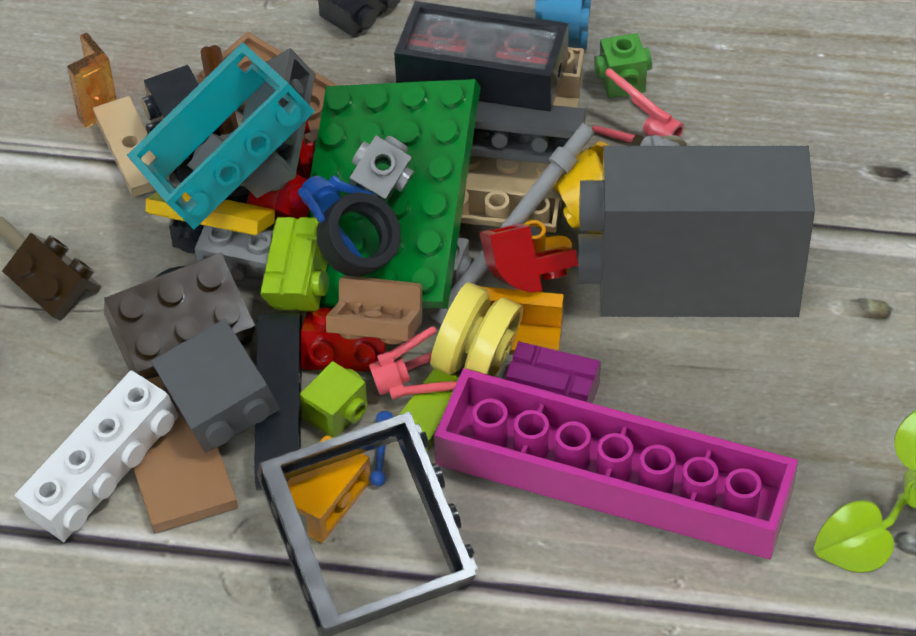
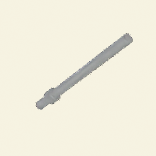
M582 123L563 148L557 147L548 159L551 162L501 227L517 223L524 224L562 174H568L578 162L576 159L577 155L595 134L590 127ZM483 250L451 289L448 309H436L430 316L439 325H442L452 302L464 284L471 282L476 285L489 269Z

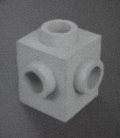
M376 135L371 144L364 141L352 160L356 168L350 176V184L373 192L374 196L387 203L395 189L399 192L405 189L414 173L409 168L412 157L406 154L409 148L391 136H387L383 140ZM385 163L389 168L382 171L377 169L376 166Z

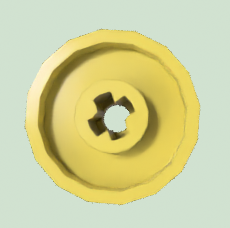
M471 282L465 283L456 295L443 320L432 350L431 367L451 376L465 364V369L497 377L517 335L524 311L523 305L502 297L494 302L489 309V291Z

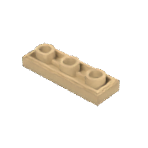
M130 96L93 107L96 122L132 198L154 191V187L127 156L148 135ZM149 150L141 160L149 165L156 156Z

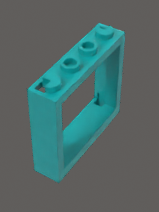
M242 42L127 156L164 201L195 229L315 111L286 80ZM246 56L252 64L243 71L237 64ZM264 82L269 85L275 92L175 189L167 180V177ZM281 98L288 103L284 108L278 104ZM150 150L156 158L147 165L141 158ZM185 192L191 197L188 202L182 197Z

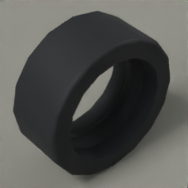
M355 192L340 198L323 213L325 221L319 222L316 228L317 245L323 258L334 270L346 276L363 277L376 272L397 254L401 243V227L395 212L384 200L370 193ZM357 212L374 225L378 234L379 248L373 256L361 258L351 253L343 244L339 235L338 222L344 214Z

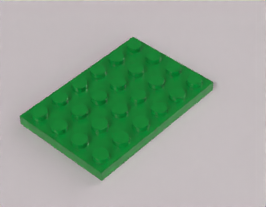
M476 79L326 86L310 178L321 176L328 181L332 176H337L343 182L350 184V176L356 168V165L352 163L353 157L364 141L371 144L376 135L383 140L387 136H391L402 142L409 148L406 154L412 157L409 168L414 173L402 192L395 189L387 202L395 212L401 227V243L397 254L385 266L363 277L419 283L422 285V309H448L480 85ZM385 163L378 164L376 168L384 171L387 170L389 166ZM343 191L339 192L340 198L349 195V193ZM309 209L307 217L315 218ZM357 212L344 214L339 219V226L363 258L373 256L379 248L378 234L374 225ZM327 264L326 273L329 278V288L327 294L321 296L319 308L333 309L339 302V280L344 274L334 270Z

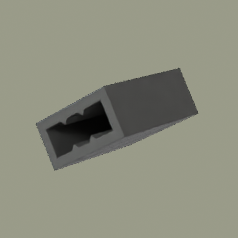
M225 318L151 361L205 453L225 444L230 438L252 425L262 422L269 415L280 410L268 385Z

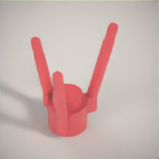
M612 69L606 70V75L632 96V102L649 115L643 126V132L647 136L677 135L681 137L684 130L682 122L657 107ZM597 125L592 127V130L597 134L631 143L635 136Z
M434 326L415 335L395 349L378 355L379 361L369 364L380 396L390 393L392 400L406 395L454 390L458 381L403 386L404 383L410 382L407 371L430 363L432 352L406 362L403 361L402 357H398L434 335L437 331Z

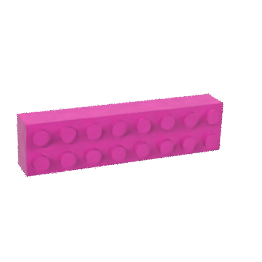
M465 368L461 372L434 435L435 463L441 467L769 560L772 558L794 490L798 466L797 459Z

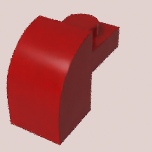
M517 223L479 232L484 258L489 270L499 281L513 288L526 292H541L542 286L539 275L542 274V279L544 280L559 278L567 275V268L579 266L576 249L562 246L535 253L531 229L528 225Z

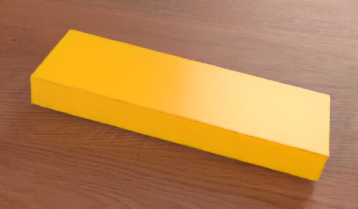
M158 192L146 198L145 212H148V214L185 221L164 201ZM186 192L182 195L186 202L191 199ZM224 200L200 224L256 236L274 224L275 210Z

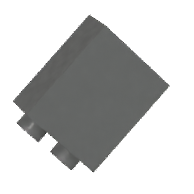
M604 146L602 180H580L579 188L580 231H600V234H578V284H600L601 317H799L815 215L809 146Z

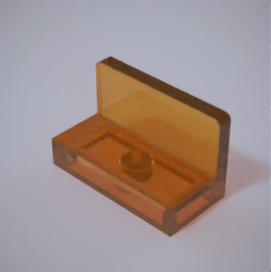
M86 32L80 35L84 58L67 66L77 116L85 128L97 123L93 107L117 100L109 58Z

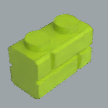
M277 217L275 221L260 295L276 310L298 309L300 311H317L321 296H325L328 292L329 278L326 273L328 262L323 258L317 245L316 228L319 222L316 218L300 217L296 219L294 217Z

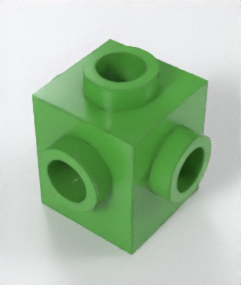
M638 33L600 39V55L594 57V66L597 78L603 81L608 99L629 94L606 75L607 69H612L639 92H646L647 71L652 70V57L649 48H643Z

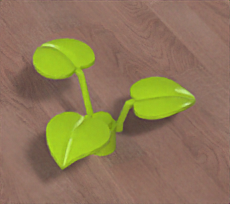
M916 409L900 423L894 437L896 455L903 465L909 469L903 477L904 493L897 496V502L889 516L882 520L879 507L871 501L858 500L841 506L830 515L817 534L814 552L818 557L845 570L863 573L880 568L892 555L894 538L886 528L894 524L904 505L909 504L916 509Z

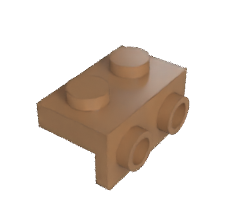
M344 275L339 280V302L326 316V332L339 333L341 337L346 339H360L365 336L381 338L382 342L388 344H399L409 341L422 324V285L419 283Z

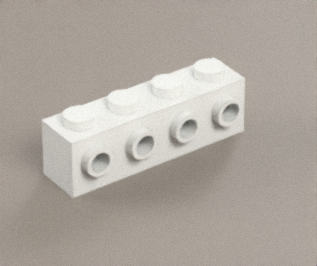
M131 370L14 495L26 516L62 542H65L74 531L79 530L84 525L88 515L98 504L114 492L117 484L131 468L141 463L152 445L171 430L174 421L179 415L169 394Z

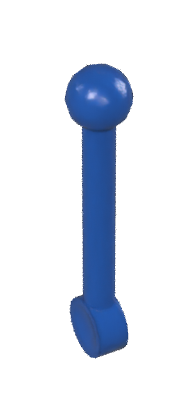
M381 411L376 416V423L393 418V416L388 411ZM386 445L377 448L375 469L369 477L370 483L376 487L384 485L386 481V475L383 472Z

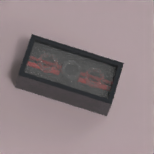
M414 1L394 52L396 83L476 79L481 87L479 101L551 112L568 61V23Z

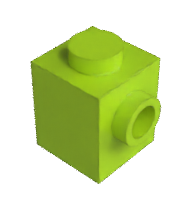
M332 361L300 393L302 419L332 438L339 436L351 423H357L364 416L368 407L366 382L356 371L344 369Z

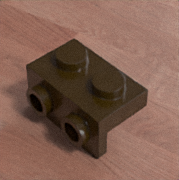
M30 233L2 272L48 314L61 321L85 288L98 293L102 286L91 277L94 274V270L76 257L71 260L66 255L69 248L51 235L44 239Z

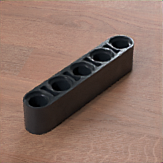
M300 312L258 314L257 369L268 385L280 410L269 415L262 422L255 424L254 476L256 490H262L257 477L261 462L301 449L302 320Z

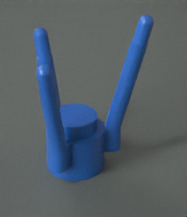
M313 176L307 179L297 192L302 202L309 207L314 217L320 223L325 221L323 213L340 199V191L349 194L360 192L374 195L369 190L343 182L337 176H332L328 181L324 177ZM339 226V235L343 244L351 253L363 258Z

